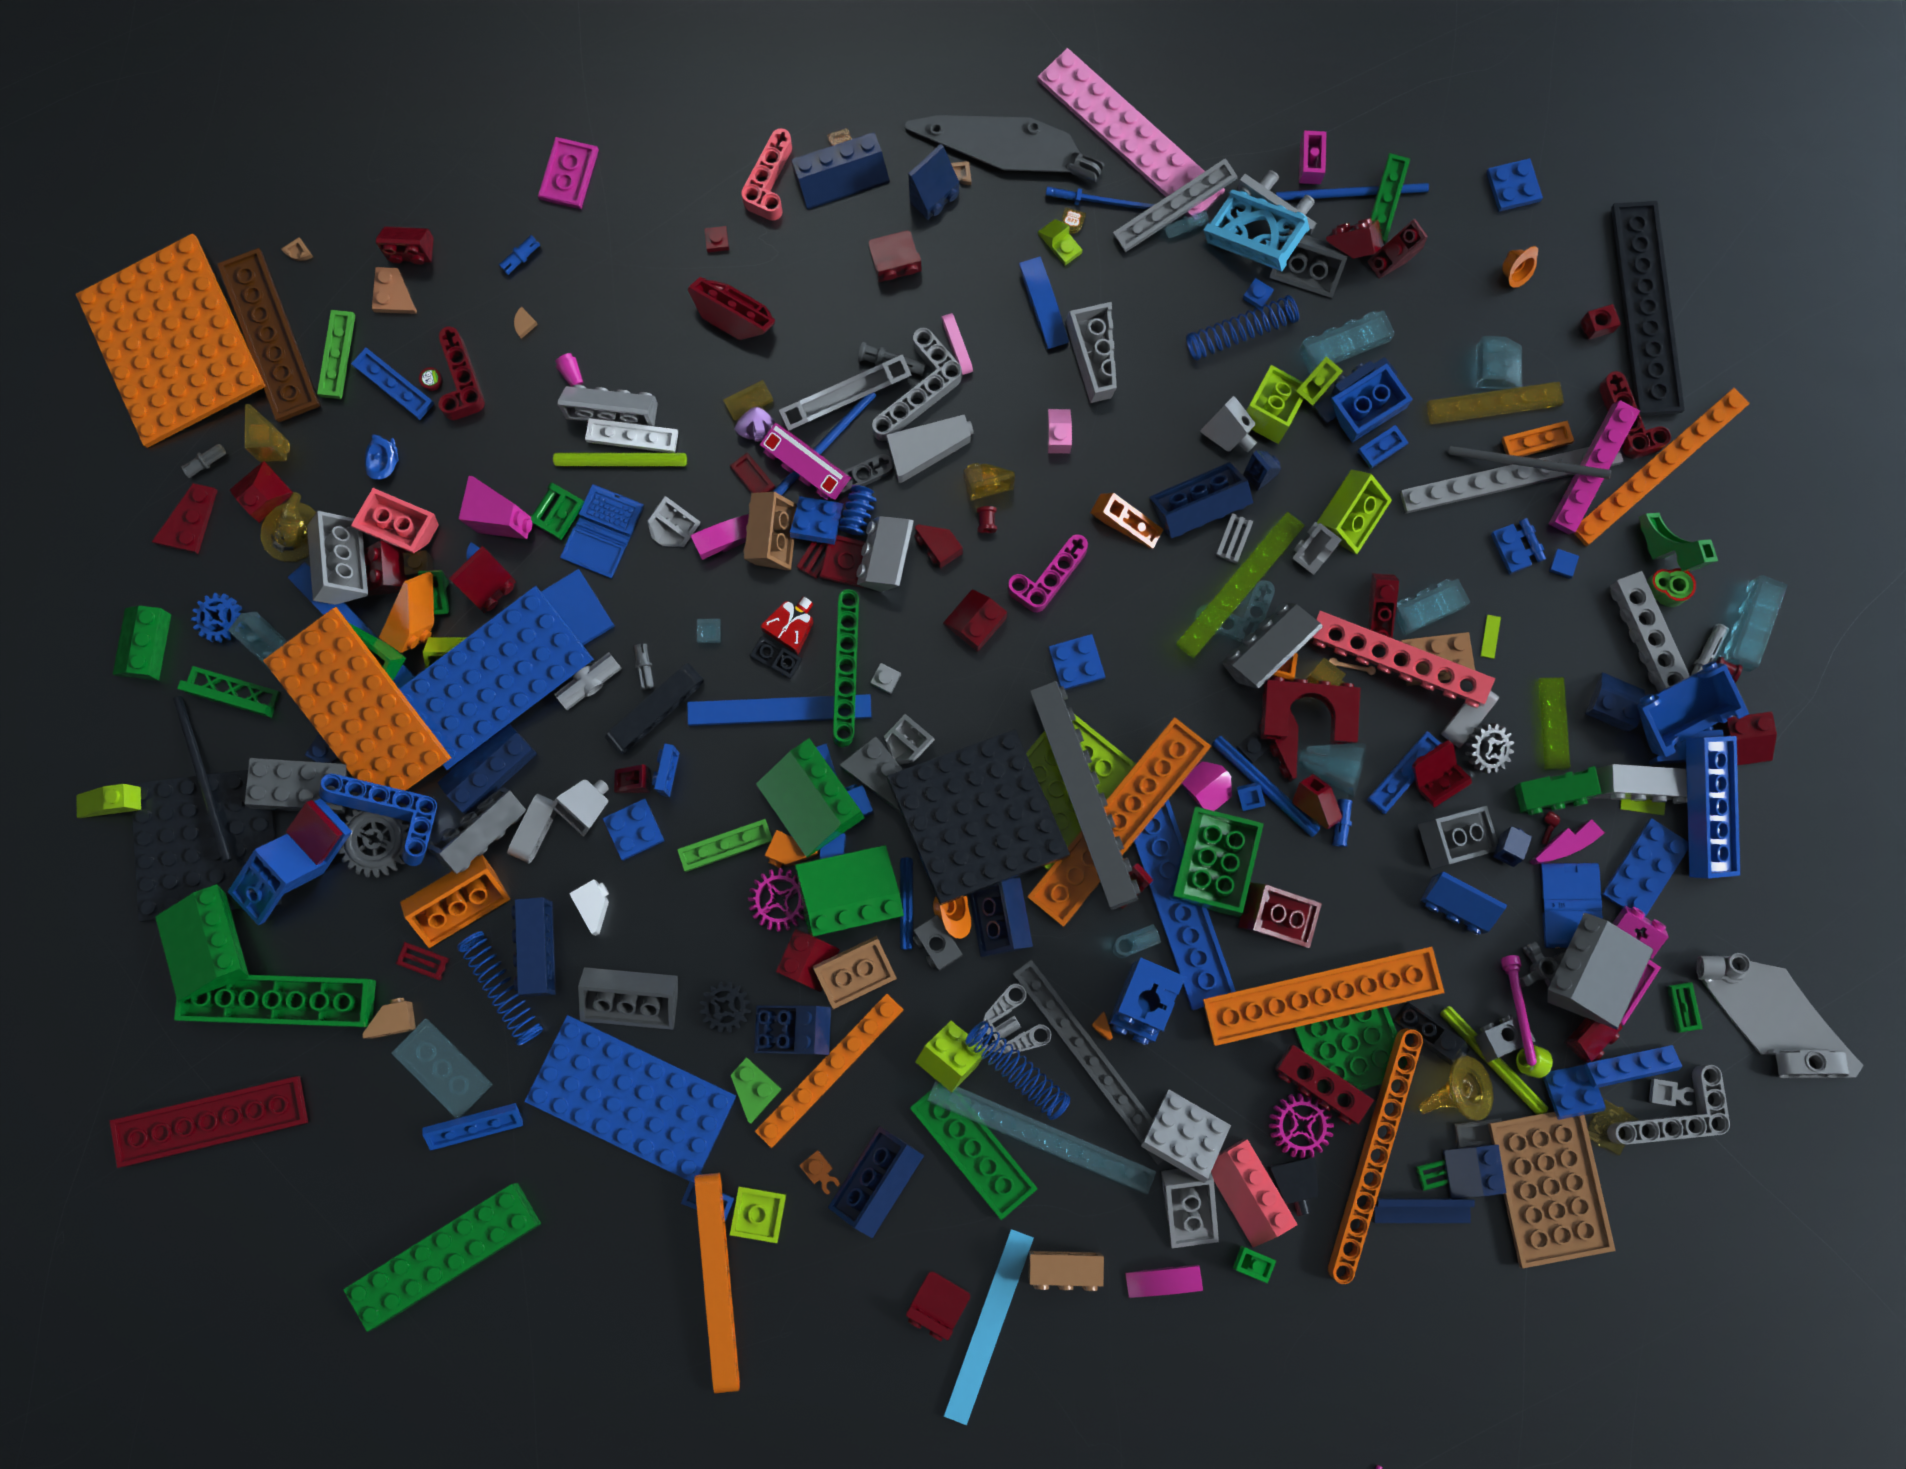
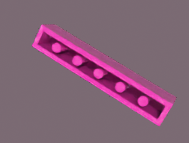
M1621 400L1613 403L1580 465L1609 470L1640 410ZM1575 474L1549 525L1566 534L1575 533L1604 478Z

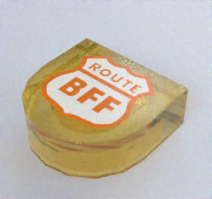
M1065 207L1061 222L1069 225V233H1076L1081 230L1086 213Z

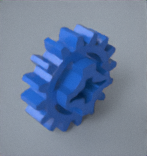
M214 593L212 599L206 595L204 603L201 601L197 602L200 608L192 610L197 616L192 617L191 620L197 623L193 628L196 631H200L199 636L202 638L206 637L210 642L216 640L222 643L223 637L231 640V633L238 635L236 627H243L239 619L244 618V615L239 613L242 607L236 604L237 601L231 597L229 599V596L224 593L221 597L219 594ZM213 614L218 615L223 622L217 620Z

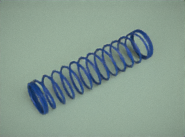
M1287 295L1284 299L1279 298L1277 303L1271 301L1269 306L1263 304L1261 309L1255 307L1253 312L1247 310L1246 315L1240 313L1238 318L1232 316L1230 322L1225 319L1222 321V325L1215 323L1214 328L1207 326L1206 332L1203 329H1199L1198 335L1195 332L1187 334L1186 341L1192 357L1198 361L1201 359V353L1203 357L1207 356L1199 336L1200 331H1203L1206 335L1210 352L1212 354L1215 353L1212 341L1207 333L1208 328H1211L1214 332L1218 349L1220 351L1223 350L1221 340L1215 330L1216 325H1219L1222 329L1226 346L1228 348L1231 347L1229 337L1223 328L1224 322L1229 324L1232 339L1238 345L1237 334L1231 325L1232 319L1237 321L1240 336L1246 342V334L1239 321L1241 315L1245 318L1250 337L1254 339V331L1247 318L1248 312L1253 315L1256 330L1262 336V327L1255 315L1256 309L1260 310L1264 327L1270 333V324L1263 312L1264 306L1268 307L1272 324L1278 330V321L1271 309L1272 303L1277 305L1279 319L1282 325L1286 327V318L1279 306L1280 300L1284 301L1285 310L1290 322L1293 324L1298 322L1299 311L1294 299ZM1288 299H1289V301L1291 302V305H1292V307H1293V310H1294V313H1295V319H1294V315H1293V312H1292V310H1291V307H1290L1289 304H1288ZM1192 341L1195 346L1197 355L1195 354V351L1193 349Z
M483 931L476 932L457 945L458 951L466 952L463 959H471L468 967H475L473 974L480 975L477 982H486L482 990H490L487 995L488 998L496 997L492 1005H500L497 1013H505L501 1021L511 1020L506 1028H515L511 1036H520L515 1043L522 1045L540 1034L543 1028L538 1023L522 1033L513 1035L522 1025L535 1018V1015L520 1024L508 1027L515 1019L528 1012L531 1008H527L511 1018L504 1019L508 1013L525 1003L526 1000H522L515 1006L499 1012L507 1002L519 995L516 993L509 999L494 1004L500 996L513 989L514 985L499 994L489 996L492 991L509 981L511 977L504 979L495 986L484 988L492 979L500 976L507 969L501 970L491 978L480 981L485 973L499 966L502 961L495 963L487 970L475 973L482 964L497 956V954H493L478 964L470 965L476 957L492 948V946H489L478 954L466 958L465 956L472 949L487 941V938L482 939L484 937Z
M986 1021L977 1024L968 1034L965 1044L971 1047L978 1043L975 1048V1053H978L987 1045L991 1036L997 1034V1040L984 1050L981 1058H987L993 1052L999 1040H1004V1045L994 1052L988 1061V1065H992L999 1059L1006 1046H1011V1051L1005 1054L996 1064L995 1071H999L1008 1062L1012 1053L1017 1052L1018 1057L1013 1059L1004 1068L1001 1076H1007L1014 1069L1019 1058H1024L1025 1062L1011 1073L1008 1083H1012L1020 1076L1026 1064H1031V1069L1026 1071L1017 1080L1015 1089L1025 1084L1032 1070H1037L1038 1075L1031 1078L1025 1084L1021 1094H1027L1034 1087L1039 1076H1044L1045 1080L1031 1091L1028 1101L1038 1096L1035 1101V1107L1040 1106L1049 1097L1052 1088L1057 1087L1058 1092L1053 1094L1044 1103L1041 1112L1047 1111V1117L1050 1120L1058 1118L1067 1109L1070 1103V1096L1064 1091H1060L1059 1086H1053L1052 1080H1046V1075L1040 1074L1039 1068H1033L1032 1062H1026V1057L1020 1056L1019 1050H1013L1012 1044H1006V1039L1000 1038L999 1032H993V1027L989 1026ZM988 1028H991V1033L983 1038ZM987 1039L984 1045L979 1050H977L978 1047L982 1044V1042ZM993 1044H995V1045L993 1046V1048L990 1050V1052H989L987 1055L984 1056V1054L986 1053V1051H987ZM1001 1050L1000 1054L990 1063L992 1058ZM1008 1056L1005 1062L997 1069L1000 1062ZM1015 1061L1011 1069L1006 1074H1004L1006 1069ZM1022 1067L1017 1076L1010 1081L1015 1072ZM1029 1073L1026 1079L1017 1087L1019 1081ZM1036 1078L1032 1086L1024 1092L1028 1084ZM1047 1081H1050L1051 1087L1047 1088L1040 1094V1092L1045 1086V1083ZM1042 1085L1037 1094L1030 1099L1033 1092ZM1049 1090L1046 1097L1039 1104H1037L1041 1096ZM1056 1096L1051 1105L1043 1111L1046 1104ZM1063 1100L1060 1108L1051 1116L1053 1109Z

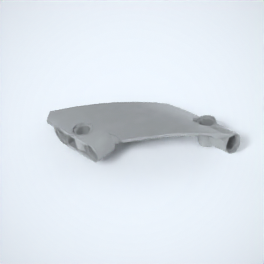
M1735 953L1732 956L1698 957L1696 970L1698 979H1701L1724 1012L1761 1055H1776L1780 1078L1857 1077L1864 1065L1818 1014L1785 968L1752 962L1742 953ZM1732 962L1739 966V970L1733 967ZM1809 1060L1815 1063L1816 1069L1810 1066Z

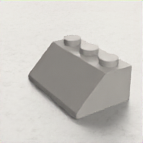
M879 516L868 523L866 529L868 537L861 551L863 559L856 574L858 577L857 585L879 592L900 585L913 520Z

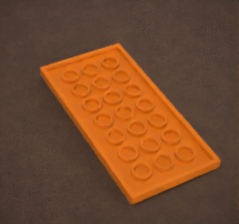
M337 607L324 614L263 660L343 764H346V769L354 779L406 791L451 759V756ZM380 797L373 798L377 802L383 801Z

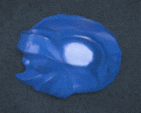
M373 434L371 435L372 440L365 451V469L370 478L383 479L393 472L396 463L399 461L398 449L393 438H391V441H388L379 435Z

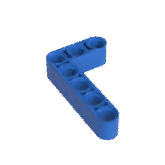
M327 774L322 778L319 796L325 802L411 822L402 858L410 866H417L422 863L437 810V803L433 798L337 774ZM333 786L336 790H328L326 787ZM350 792H357L360 795L353 796L350 794ZM380 797L383 801L377 802L373 798ZM397 803H404L407 807H400ZM421 808H426V809H428L430 812H429V813H424V812H422L420 809H421ZM415 829H422L425 833H417ZM415 849L418 850L420 853L412 854L409 850Z

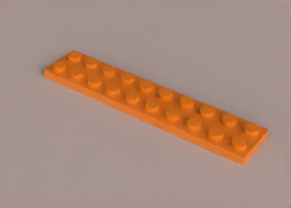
M1175 717L1107 799L1108 805L1104 808L1107 815L1112 814L1116 827L1112 829L1115 837L1120 836L1124 849L1120 850L1122 856L1211 748L1210 744ZM1082 831L1068 847L1070 856L1056 861L1028 895L1030 900L1063 927L1101 882Z
M1428 947L1206 998L1202 1001L1213 1045L1217 1046L1445 992L1433 947Z

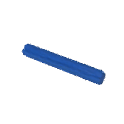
M904 857L900 859V898L904 916L900 917V948L902 950H911L913 948V859Z

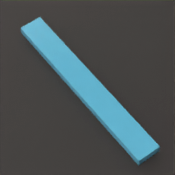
M1013 1229L1010 1230L944 1417L964 1425L968 1423L1034 1239L1031 1236Z

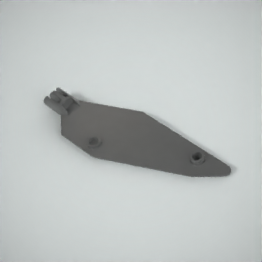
M935 115L910 120L905 124V128L910 132L1001 170L1070 172L1073 175L1095 183L1104 167L1103 162L1080 153L1069 133L1033 118Z

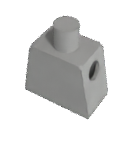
M1234 396L1200 430L1202 434L1226 451H1231L1239 444L1244 450L1249 452L1257 443L1248 434L1255 426V422Z
M584 779L559 795L551 807L584 837L609 802L604 796L609 787L602 780H598L592 785L588 780Z

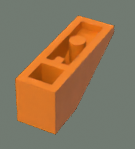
M1115 493L1100 494L1090 512L1109 527L1151 549L1154 548L1164 530Z

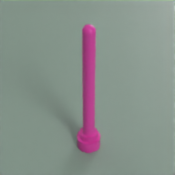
M1510 955L1501 959L1502 969L1509 975L1526 1061L1528 1065L1534 1066L1537 1060L1518 975L1521 968L1520 957Z

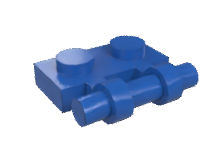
M1528 518L1519 521L1522 530L1518 532L1514 524H1511L1491 533L1509 574L1530 567L1532 562L1529 557L1533 555L1538 563L1546 559L1543 553L1545 549L1542 543L1539 544L1535 536L1536 530L1533 525H1530ZM1524 537L1527 538V541L1531 547L1527 550L1525 549L1521 541V539Z

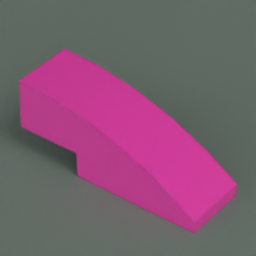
M749 514L721 522L690 535L701 559L703 560L722 550L726 552L745 543Z
M1592 819L1584 822L1574 833L1567 828L1562 830L1529 862L1535 865L1561 859L1582 850L1596 841L1605 832Z
M1198 1264L1125 1273L1129 1298L1203 1291L1200 1266Z

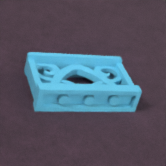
M1232 189L1229 197L1212 222L1208 223L1203 229L1207 243L1283 271L1287 265L1286 261L1304 234L1310 229L1307 217L1301 212L1295 213L1287 210L1282 205H1274L1268 203L1263 198H1255L1244 191L1239 192ZM1235 207L1244 209L1243 212L1236 210L1237 218L1231 216V212ZM1228 219L1230 222L1226 224L1223 228H1221L1225 221ZM1258 220H1266L1270 226L1271 234H1262L1252 240L1249 239L1244 225ZM1285 225H1287V226H1289V227H1292V228H1295L1294 231L1292 232V234H1290V235H1287V236H1280V235H1279V234H1286V233H1288V232L1290 231L1289 228H1288V229H1284V226H1285ZM1238 228L1243 232L1241 235L1236 234L1239 232ZM1263 240H1265L1266 245H1264V244H1262V243H1260V242L1263 241ZM1279 242H1286L1282 249L1278 250Z

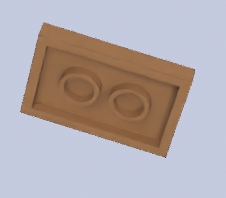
M1469 632L1400 641L1475 670ZM1402 655L1404 666L1407 663V659ZM1421 663L1416 666V671L1421 675H1425L1429 672V668ZM1446 672L1438 674L1440 682L1451 680L1450 675ZM1412 680V682L1406 681V685H1421V682Z
M877 936L813 966L833 1009L897 979Z

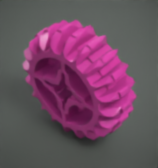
M779 868L778 875L775 876L774 871L771 869L769 870L770 878L767 879L766 875L762 873L761 878L764 881L762 883L758 880L754 881L758 889L750 888L749 891L756 895L755 897H748L749 902H755V905H751L749 910L758 911L753 915L754 919L762 916L759 922L761 926L765 925L767 921L769 922L767 925L768 930H772L774 924H776L777 932H781V925L784 924L788 931L790 930V922L796 927L799 925L795 920L797 917L805 920V916L801 914L803 905L797 883V874L791 878L792 871L788 870L786 875L783 876V869ZM782 881L790 883L793 887L779 891L773 883ZM768 888L771 898L762 907L761 897L764 890ZM773 891L781 897H786V899H783L786 909L779 903L774 904L776 896ZM798 892V905L795 911L792 912L789 908V900ZM780 909L787 917L775 919L769 917L766 913Z
M1297 1093L1296 1101L1294 1096L1290 1094L1288 1095L1289 1103L1284 1099L1280 1100L1283 1108L1279 1106L1273 1107L1278 1112V1115L1270 1114L1269 1118L1276 1120V1124L1271 1123L1268 1125L1269 1128H1276V1132L1271 1133L1270 1136L1271 1138L1279 1137L1274 1144L1276 1146L1284 1144L1281 1150L1283 1153L1288 1152L1291 1148V1157H1295L1297 1151H1299L1300 1158H1305L1306 1151L1310 1157H1314L1313 1148L1321 1153L1323 1150L1319 1144L1328 1146L1329 1142L1324 1137L1333 1136V1133L1326 1132L1327 1127H1334L1333 1123H1326V1119H1330L1332 1115H1324L1323 1112L1326 1109L1323 1107L1318 1108L1319 1104L1317 1103L1319 1099L1316 1098L1311 1103L1312 1095L1310 1098L1306 1096L1305 1100H1303V1094ZM1302 1105L1310 1108L1313 1112L1301 1117L1293 1110V1107ZM1287 1113L1291 1126L1284 1134L1283 1120ZM1316 1118H1318L1319 1131L1315 1138L1311 1126L1316 1121ZM1297 1119L1303 1122L1306 1120V1124L1303 1126L1305 1132L1303 1130L1295 1131L1299 1126ZM1300 1134L1308 1140L1309 1144L1298 1146L1290 1142L1289 1139Z

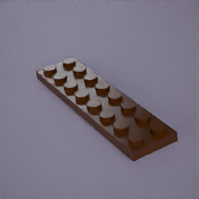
M260 248L217 263L250 353L266 386L264 390L275 420L279 423L320 407Z

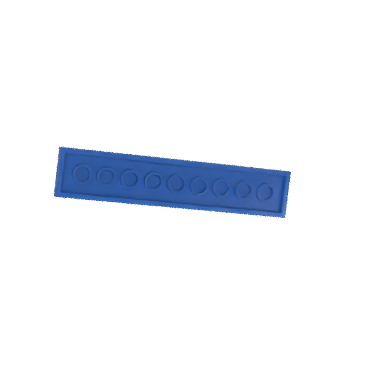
M1168 799L1136 838L1134 845L1142 868L1153 879L1149 884V888L1178 972L1186 977L1183 987L1193 1011L1204 1007L1203 999L1236 992L1207 908L1173 897L1185 845Z

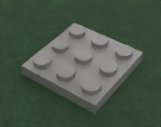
M1168 1090L1141 1147L1205 1183L1209 1178L1231 1125L1173 1091Z

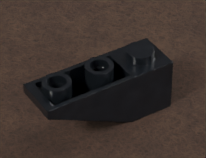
M1409 1002L1394 1019V1022L1403 1029L1418 1031L1422 1035L1423 1045L1455 1069L1470 1051L1465 1040Z

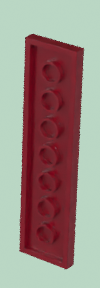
M300 1076L110 1120L117 1168H122L308 1123L301 1079Z

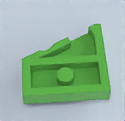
M747 1057L731 1074L746 1118L752 1124L782 1089Z

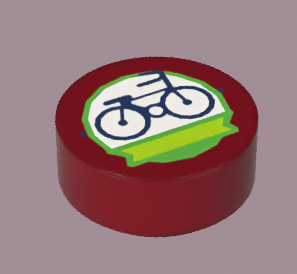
M428 367L421 371L419 382L424 389L435 391L441 387L443 377L436 368Z

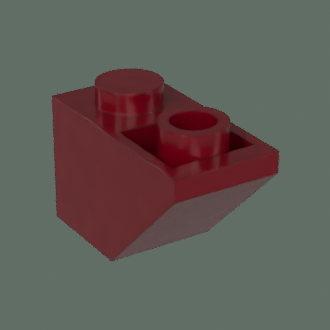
M920 524L914 527L916 542L920 547L925 546L928 551L927 557L933 565L937 563L940 569L963 554V547L949 529Z
M1314 774L1299 783L1292 804L1326 829L1341 821L1342 815L1331 786Z

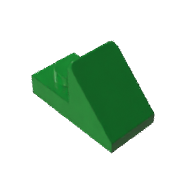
M419 571L418 576L427 572L433 574L434 614H448L449 604L446 588L449 580L443 571Z
M1240 1246L1232 1269L1268 1283L1276 1260Z

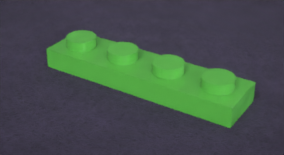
M331 310L317 392L319 397L342 399L356 316L353 312Z
M766 819L677 850L684 871L688 872L771 843L772 836Z

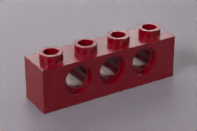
M1295 1045L1288 1047L1275 1067V1070L1279 1072L1277 1075L1288 1084L1291 1081L1297 1084L1299 1092L1309 1098L1313 1095L1319 1099L1317 1104L1329 1112L1333 1109L1339 1113L1338 1118L1348 1125L1351 1123L1359 1124L1374 1101ZM1300 1066H1304L1308 1070V1076L1304 1080L1300 1079L1297 1075V1070ZM1320 1080H1325L1328 1084V1089L1325 1093H1320L1317 1089V1084ZM1342 1093L1348 1098V1103L1345 1107H1341L1337 1102L1338 1096Z

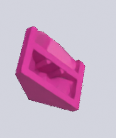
M1202 761L1181 783L1200 808L1215 811L1232 797L1231 776L1222 765Z

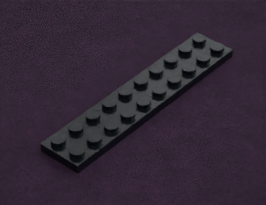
M1658 201L1614 203L1611 210L1636 406L1640 410V416L1683 413L1685 407Z

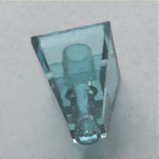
M1364 743L1308 746L1307 750H1302L1299 763L1303 764L1304 769L1354 798L1367 755L1366 745Z

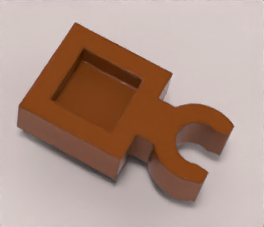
M819 1150L799 1165L813 1184L819 1180L822 1182V1190L826 1194L831 1193L827 1188L829 1181H833L837 1187L840 1185L836 1177L828 1174L833 1168Z

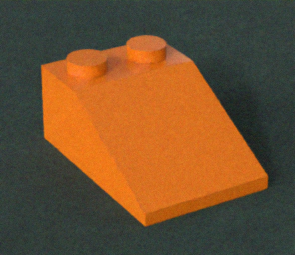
M431 572L404 581L379 636L381 640L400 653L413 649L419 644L426 643L428 637L432 635L430 631L434 625L433 574Z

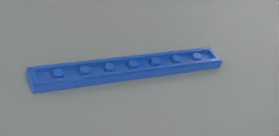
M856 695L855 719L872 718L871 695ZM834 696L687 702L688 725L833 720ZM841 708L838 710V713L845 717L850 714V711L846 708Z

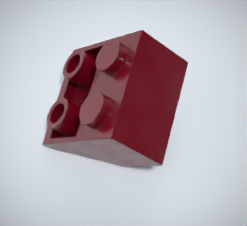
M1371 218L1361 219L1352 226H1350V222L1339 224L1337 228L1332 229V232L1326 236L1327 242L1352 258L1375 254L1384 246L1379 219L1374 221Z
M384 227L376 237V244L386 259L392 263L410 261L414 264H423L424 262L432 261L434 237L429 229Z
M381 540L364 549L368 586L367 596L397 593L401 590L404 581H407L404 571L403 553H406L404 549Z

